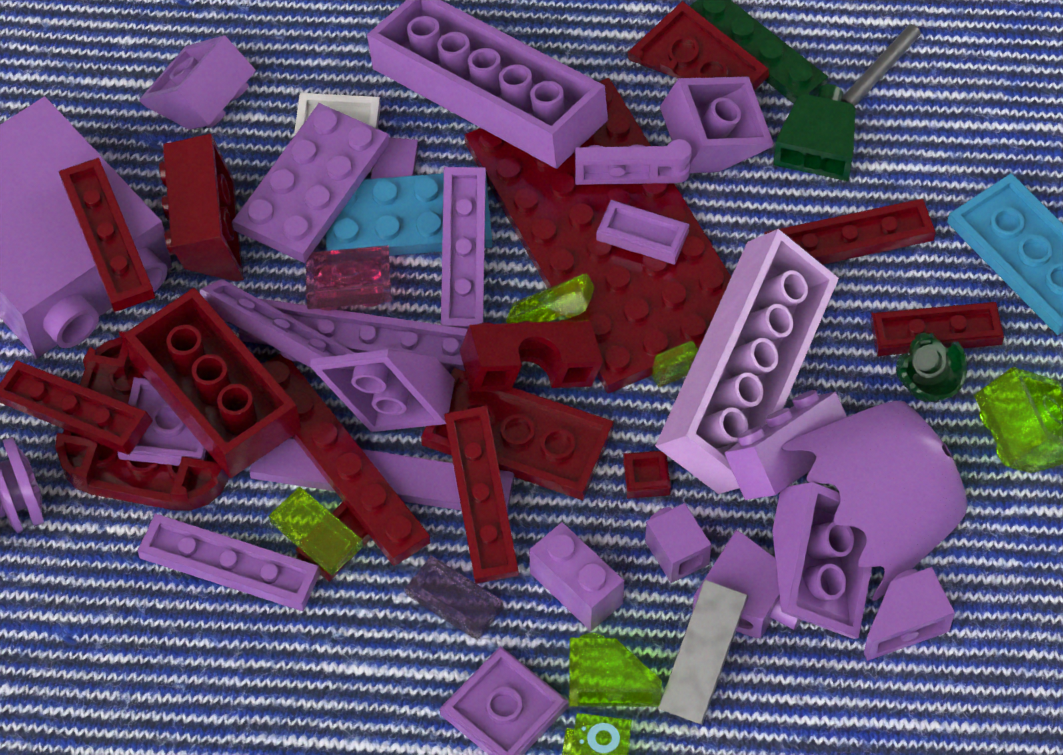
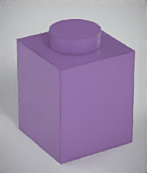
M685 503L673 509L671 507L660 509L646 521L645 543L670 583L709 565L711 543Z

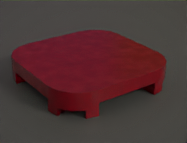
M119 331V338L104 342L95 350L92 347L89 348L83 358L85 370L79 385L128 404L134 377H145L130 360L123 336L126 332ZM65 429L62 434L57 433L55 449L65 478L76 489L91 495L170 510L192 511L210 504L221 495L229 480V476L209 453L207 461L182 456L179 466L119 459L117 450Z

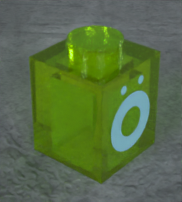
M577 713L575 728H566L562 755H629L632 720Z

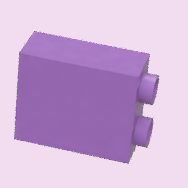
M45 96L0 124V318L36 359L57 345L61 348H70L84 341L96 328L99 316L112 308L59 174L60 170L99 158L154 292L164 282L167 270L172 268L162 221Z

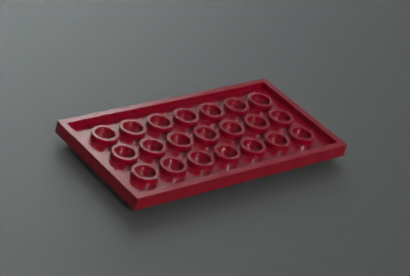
M610 78L599 81V83L605 85L608 121L580 147L592 145L629 147L637 144L651 146ZM482 128L464 134L466 147L477 166L486 168V179L490 189L564 319L573 321L591 320L603 360L597 376L607 394L696 356L728 286L731 275L674 183L575 185V152L556 169ZM610 201H617L689 224V233L675 265L597 241V230Z

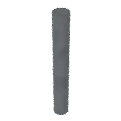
M909 24L843 95L841 101L856 106L921 35L919 28Z

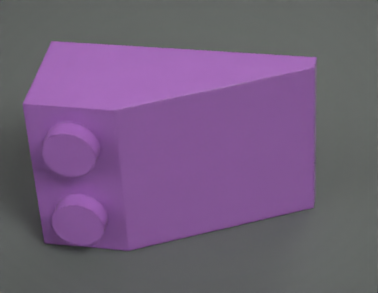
M385 349L311 359L310 367L370 432L446 424L444 414L449 413L455 379L436 357Z
M814 482L788 486L779 494L772 529L781 612L849 638L857 639L860 634L872 567L864 568L858 566L860 555L866 544V536L859 528L839 526L834 523V515L840 503L839 492Z

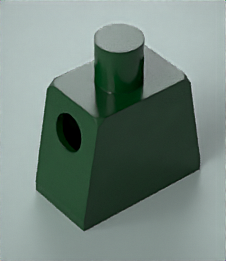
M825 84L820 87L818 96L809 94L798 96L777 136L773 165L849 181L854 153L856 107L851 103L841 101L843 91L838 86Z

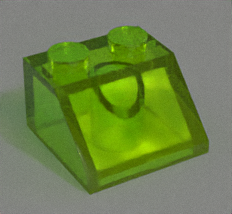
M1012 367L974 394L980 408L979 417L985 427L991 431L997 444V456L1005 466L1028 473H1035L1063 464V387L1060 381Z

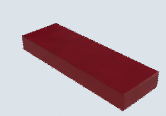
M996 302L871 313L870 323L877 356L909 354L911 341L915 339L916 334L923 332L933 333L946 348L952 346L951 342L957 341L964 349L1002 345L1004 340Z

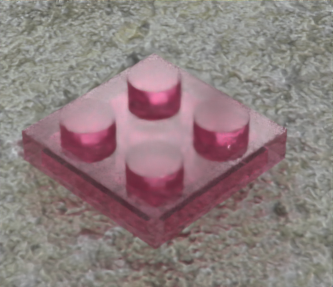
M389 245L312 252L306 261L307 308L329 311L341 306L363 305L373 307L381 303L392 302Z

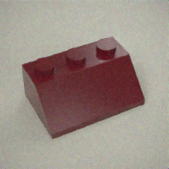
M212 134L163 144L164 161L159 162V172L164 186H167V195L162 196V207L166 219L170 222V229L164 232L169 254H176L185 270L235 282L244 280L239 232L234 231L232 223L237 215L234 178Z

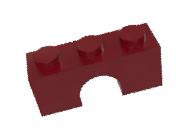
M565 319L558 322L522 321L519 323L503 324L483 322L469 325L460 348L470 392L512 390L522 366L521 362H531L540 366L547 373L551 388L591 387L603 363L591 320L573 321Z

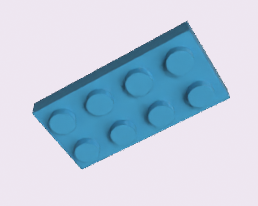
M444 173L364 179L326 232L328 261L442 252ZM486 179L485 248H492V232Z
M1010 173L949 213L947 223L1059 335L1063 332V224Z

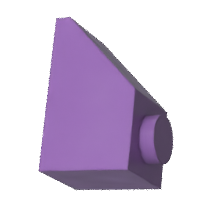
M932 567L921 571L916 569L906 570L898 574L890 582L867 636L864 649L867 661L950 631L955 612Z

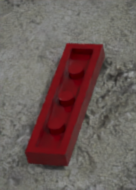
M96 158L60 170L59 174L113 311L117 312L154 299L153 287L100 159Z
M923 198L779 229L822 265L934 241L936 232ZM774 230L764 232V235L767 234V233H770V232H772V231H774Z
M18 360L15 361L0 382L1 404L127 455L131 454L153 422L147 411Z
M487 406L445 413L444 417L475 584L519 576Z

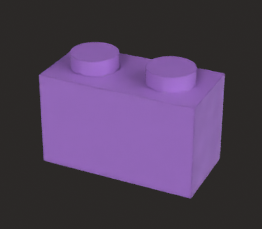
M563 522L529 549L530 574L590 631L595 629L623 604L624 580Z

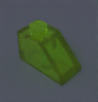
M597 633L583 634L579 638L570 637L569 706L659 707L662 680L616 638H605Z

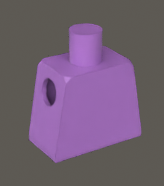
M736 530L704 580L749 596L736 630L737 632L754 638H761L773 619L792 630H796L802 620L781 612L775 557L743 533ZM704 580L698 588V590L696 591V593L694 594L693 610L695 608Z

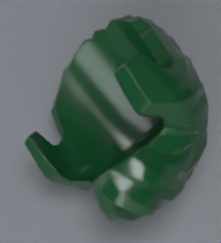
M919 333L911 341L909 355L904 353L899 356L896 361L897 377L917 400L937 403L958 394L965 383L967 375L966 354L958 341L951 342L952 346L946 348L933 333Z

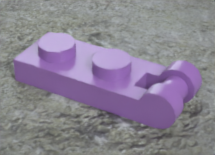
M676 139L667 146H644L637 144L629 147H603L600 145L575 147V185L684 182L690 175L691 145L685 140Z

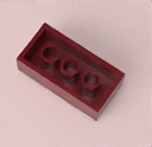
M195 287L123 334L130 360L230 479L301 430L296 403Z

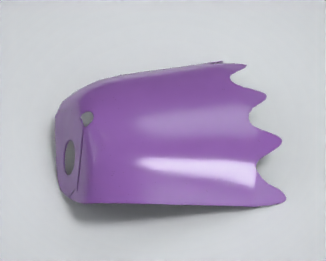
M892 401L868 408L800 435L781 446L783 450H805L816 455V460L806 480L818 484L834 485L840 494V503L834 515V523L839 526H853L864 532L866 544L860 555L858 566L864 568L881 566L884 568L883 579L873 595L872 600L874 601L886 593L890 582L898 574L913 569L958 526L966 514L968 508L966 493L952 454L930 425L905 401Z

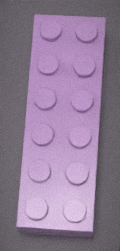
M779 229L747 242L655 445L717 494L739 489V485L724 452L739 443L737 437L741 433L755 427H763L767 424L765 418L768 415L784 408L839 279Z

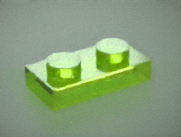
M586 273L513 302L506 322H550L563 315L566 318L574 317L588 307L594 285Z

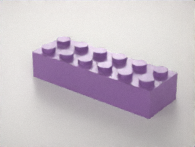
M406 0L367 34L374 70L556 169L575 152V147H580L608 121L605 85L442 0Z

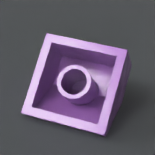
M223 35L185 46L139 101L145 107L188 130L205 126L211 128L224 117L226 112L223 109L230 101L240 97L249 86L247 80L256 70L231 41Z
M749 77L678 78L660 105L671 140L682 139L691 145L690 173L720 172L771 148L774 144Z

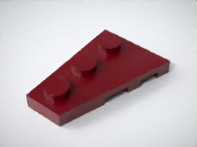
M683 1L627 52L629 61L677 79L749 77L755 91L769 77V68Z

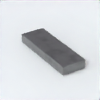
M704 580L658 709L703 725L748 600V595Z

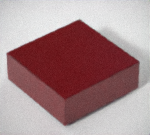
M662 451L623 453L627 499L670 496V477L667 455Z

